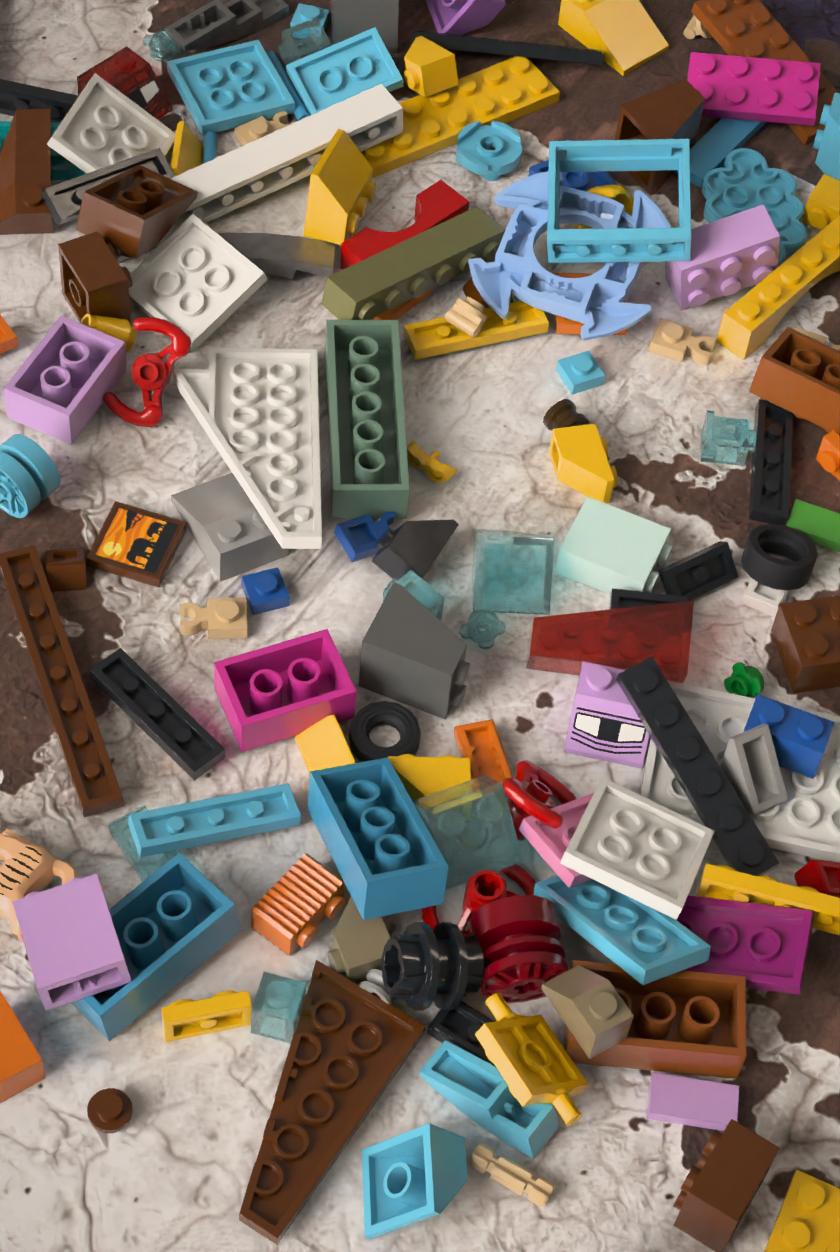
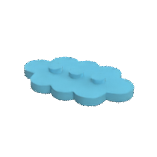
M747 148L735 149L725 157L723 168L713 169L704 176L702 194L707 201L703 215L708 223L764 204L780 235L778 267L785 261L786 256L793 255L806 243L807 230L801 223L804 215V205L795 197L797 183L794 177L782 169L768 168L765 157L759 152Z

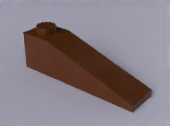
M16 109L0 153V235L54 233V219L41 196V193L46 188L53 186L52 148L47 145L52 137L51 109Z

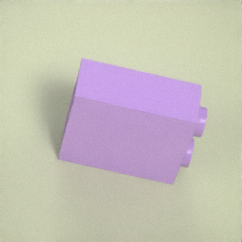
M97 873L87 877H76L66 884L45 891H34L27 894L24 898L12 901L36 987L46 1011L132 982Z

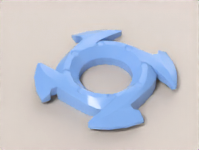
M548 172L537 173L516 181L495 195L496 205L515 209V212L512 214L495 255V262L486 263L482 258L468 259V265L473 283L481 297L501 318L507 319L513 294L519 300L534 308L583 323L581 337L584 341L607 337L630 328L651 313L652 307L648 304L623 302L633 290L644 262H607L596 273L582 278L560 277L550 273L539 264L534 255L533 248L540 235L547 230ZM560 172L559 225L577 223L593 229L671 228L660 208L642 191L637 190L634 193L632 216L624 211L623 204L611 198L563 186V175Z

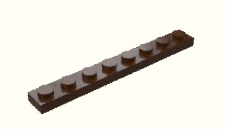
M35 545L0 553V570L83 817L123 807V795Z

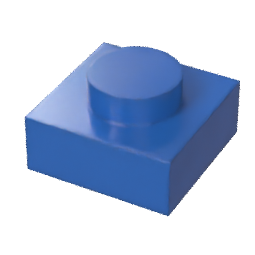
M278 567L241 576V586L253 615L290 606V596Z

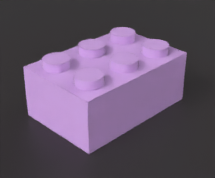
M764 204L691 229L690 261H665V278L680 310L702 306L707 301L724 295H734L741 289L760 283L778 267L780 235Z
M60 316L4 387L7 418L72 445L104 402V394L111 392L126 373L125 341Z

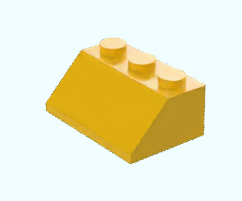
M337 129L311 173L303 235L339 245L347 240L350 233H356L359 218H364L368 202L372 203L376 191V183L371 182L372 166L345 130Z

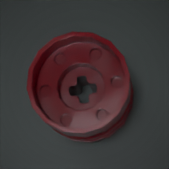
M515 895L501 898L483 905L471 915L468 921L470 935L476 936L475 939L481 945L483 952L484 976L480 988L482 995L486 998L495 993H501L506 1003L526 1002L546 996L541 989L542 984L569 970L567 960L565 959L564 946L559 942L561 932L555 904L547 898L535 895Z

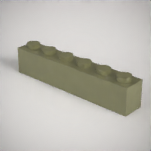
M477 206L327 277L321 304L339 320H373L376 316L388 310H394L400 304L414 297L422 296L426 291L439 285H445L451 279L463 273H469L468 259L482 258L485 262L495 260V255L505 229Z

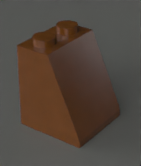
M684 79L622 104L615 140L689 139V148L691 149L696 143L705 98ZM673 170L628 171L650 196L656 194L673 174Z

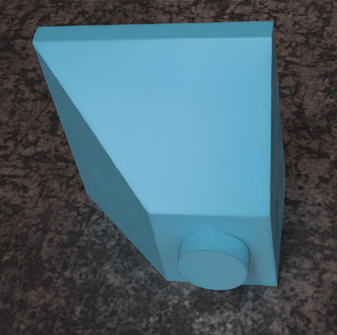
M429 1123L362 1149L365 1237L373 1239L441 1214L468 1181L465 1138Z

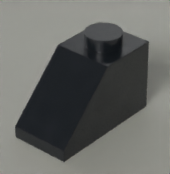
M454 519L406 521L395 531L390 527L376 542V546L380 549L372 559V562L407 590L424 577L459 524Z

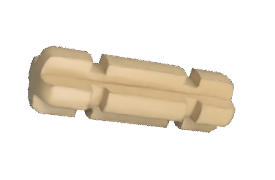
M480 1143L475 1148L469 1162L473 1169L482 1174H485L486 1171L491 1173V1179L521 1196L523 1193L529 1195L528 1200L540 1207H544L549 1202L555 1188L553 1182L541 1175L538 1178L532 1176L534 1171L504 1154H501L500 1157L495 1155L496 1150L484 1143Z

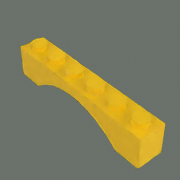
M840 215L723 313L716 342L742 360H745L767 340L786 313L810 288L830 274L840 271Z

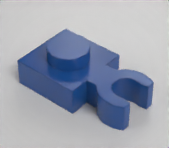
M386 512L377 522H374L370 514L337 524L334 534L351 562H355L377 554L380 548L376 546V542L390 528L389 525L393 524L397 515L395 512Z

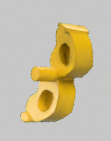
M415 440L407 445V457L410 465L417 470L423 469L433 482L442 483L448 481L458 471L457 468L453 469L450 465L439 462L437 460L440 457L438 451H434L428 456L425 451L419 448Z

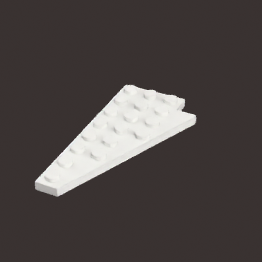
M209 347L208 369H174L175 386L282 549H322L317 349Z

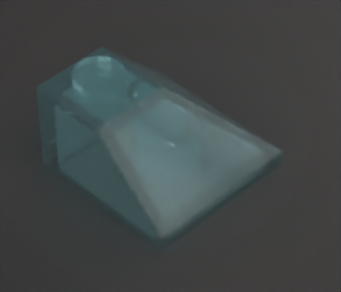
M474 529L472 563L473 611L550 615L555 539L553 537L517 531Z

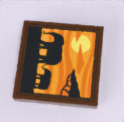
M115 501L86 558L87 566L160 587L187 530L186 522Z

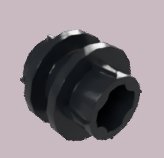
M413 922L407 926L403 935L388 939L382 954L381 968L384 986L390 994L389 997L403 998L407 1006L414 1011H423L429 1008L432 1002L441 1010L457 1008L463 997L477 993L482 984L484 958L481 945L475 939L476 936L462 934L459 927L451 922H442L436 925L433 931L426 923Z

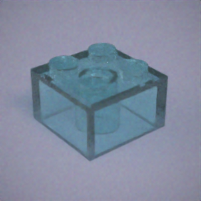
M481 776L413 800L416 809L448 864L446 889L466 883L470 876H474L479 871L491 870L496 872L523 862L502 782L487 776Z

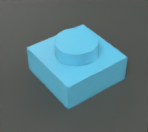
M299 3L290 23V33L321 40L329 21L330 10Z
M590 351L557 360L556 371L572 395L604 384L605 374Z

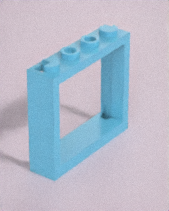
M689 139L549 141L548 263L690 261ZM678 170L679 228L559 229L560 172Z

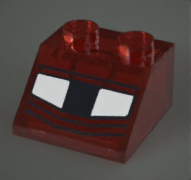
M127 46L77 76L78 96L96 73L157 120L173 110V105L150 63Z

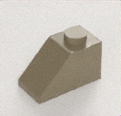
M350 897L333 932L332 950L328 951V959L331 969L359 985L362 981H367L366 975L369 970L379 969L382 971L384 946L391 937L382 917L368 920L362 919L352 897Z
M578 965L542 984L541 989L589 1059L627 1038L634 1015L608 979Z

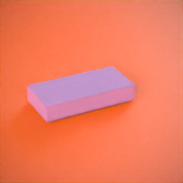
M652 1072L647 1119L724 1131L731 1119L737 1122L739 1086Z

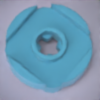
M481 121L473 122L465 126L458 135L456 161L467 170L482 175L487 181H497L501 178V175L515 170L521 162L523 148L520 144L521 137L519 133L511 126L498 121H491V126H480ZM491 147L495 148V150H486L490 149Z

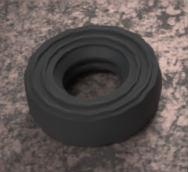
M380 701L370 703L357 712L351 721L348 739L352 753L360 762L387 758L388 756L416 755L419 749L421 730L417 718L409 709L398 703ZM378 725H390L399 732L400 740L393 746L381 747L372 742L369 733Z

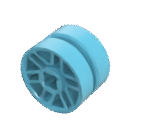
M14 434L0 445V508L13 517L24 518L40 504V501L45 500L59 488L60 475L54 462L41 446L27 436Z

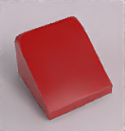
M812 859L794 874L798 887H811L819 893L840 898V863Z

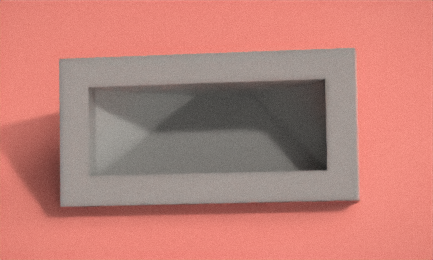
M763 723L729 738L720 767L747 810L755 815L788 800L768 724Z

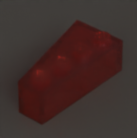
M694 600L534 617L530 630L526 669L580 675L583 661L627 670L653 657L667 680L684 683L688 673Z

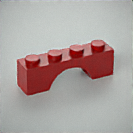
M439 180L416 195L415 223L412 226L396 232H382L366 227L342 242L340 268L344 270L468 211L470 202L444 181Z

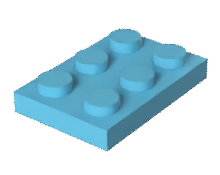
M376 27L286 65L287 73L310 116L379 84H382L388 92L403 87V78Z

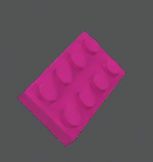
M697 52L690 53L687 81L705 98L702 116L815 125L821 63Z

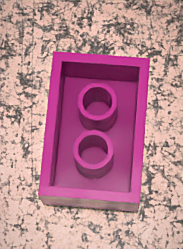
M328 629L214 662V690L241 753L294 737L332 714L335 715L338 723L352 719L355 716L357 691Z

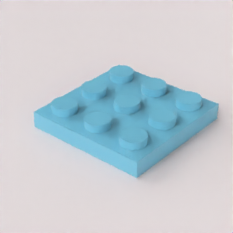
M259 40L167 61V72L202 136L208 131L216 133L236 128L261 116L268 120L272 119L279 112L286 111L288 114H291L295 111V101Z

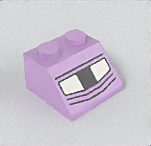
M582 662L564 752L642 769L649 733L616 681L617 674L625 670Z

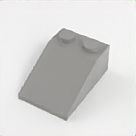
M233 473L171 495L172 503L183 521L186 522L187 528L220 582L289 555V549H282Z

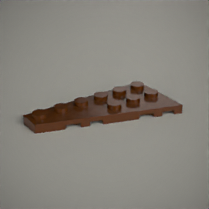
M316 960L311 982L304 998L301 1015L290 1044L271 1114L267 1120L258 1157L254 1163L239 1213V1221L276 1245L283 1238L423 1037L426 1028L425 1025L384 1002L379 997L361 988Z

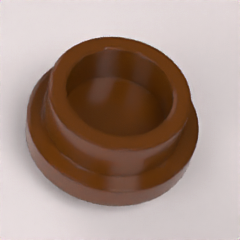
M115 1088L100 1090L92 1096L87 1106L89 1122L95 1129L104 1133H115L122 1130L128 1125L133 1114L132 1102L128 1095Z

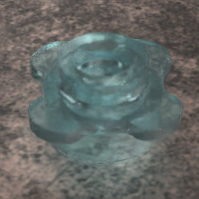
M165 30L155 32L153 36L148 35L143 38V45L149 47L150 56L157 61H168L175 56V52L181 50V47L165 33Z
M477 609L470 614L468 623L460 626L459 633L462 638L473 640L481 649H490L494 646V639L505 632V624L502 620L498 619L494 612L488 609Z

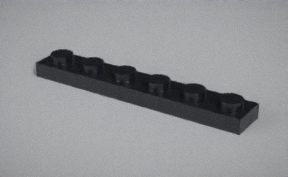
M650 657L617 674L616 681L703 824L714 830L712 838L728 865L738 872L753 876H762L777 868L779 861L654 658Z

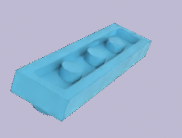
M287 783L132 813L129 815L128 825L141 858L299 826L301 814Z

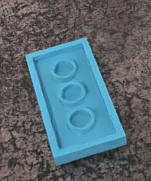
M559 876L535 883L533 895L547 898L553 902L557 917L642 985L701 964L709 959L711 946L676 919L658 912L593 879L568 888Z

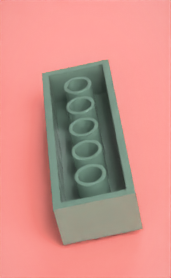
M326 319L325 366L332 518H357L370 514L372 518H381L386 512H395L396 518H407L410 488L399 320Z

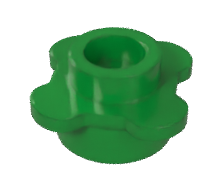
M742 662L735 663L732 666L733 672L731 676L724 680V687L731 694L754 698L764 689V679L759 670L753 666H746Z

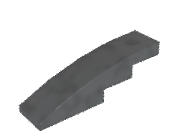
M213 0L166 27L165 33L184 51L212 47L262 30L289 16V5L283 0H231L225 4L219 0Z
M218 233L219 236L267 274L293 279L296 270L325 277L331 276L333 271L335 243L300 236L269 233Z

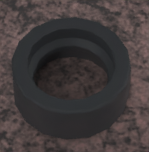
M766 524L751 530L741 562L746 573L758 583L773 589L788 591L800 589L808 583L818 557L816 545L802 532L785 525ZM768 553H776L785 556L791 561H783L777 559L775 557H772Z

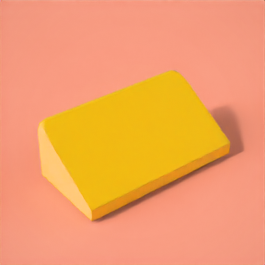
M185 121L177 123L170 166L175 176L202 165L203 146Z
M334 714L323 718L295 736V741L309 774L310 771L356 763Z

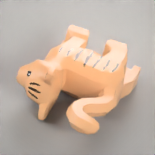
M6 828L0 834V859L4 861L0 866V917L10 921L12 936L17 941L23 942L12 901L24 898L31 892L42 891L55 877H61L63 885L71 879L79 877V874L70 863L54 858L42 846L34 845L27 838ZM101 883V887H102V890H103V893H104V892H105V887H104V885Z

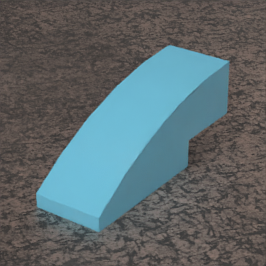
M446 1040L419 1071L420 1077L462 1113L488 1132L532 1159L538 1155L559 1128L553 1105L540 1103L522 1107L519 1101L511 1094L508 1084L496 1066Z

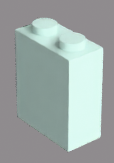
M587 496L559 549L555 573L608 594L611 593L612 588L653 593L660 573L656 572L659 565L666 566L673 549L672 545L667 544L671 528Z

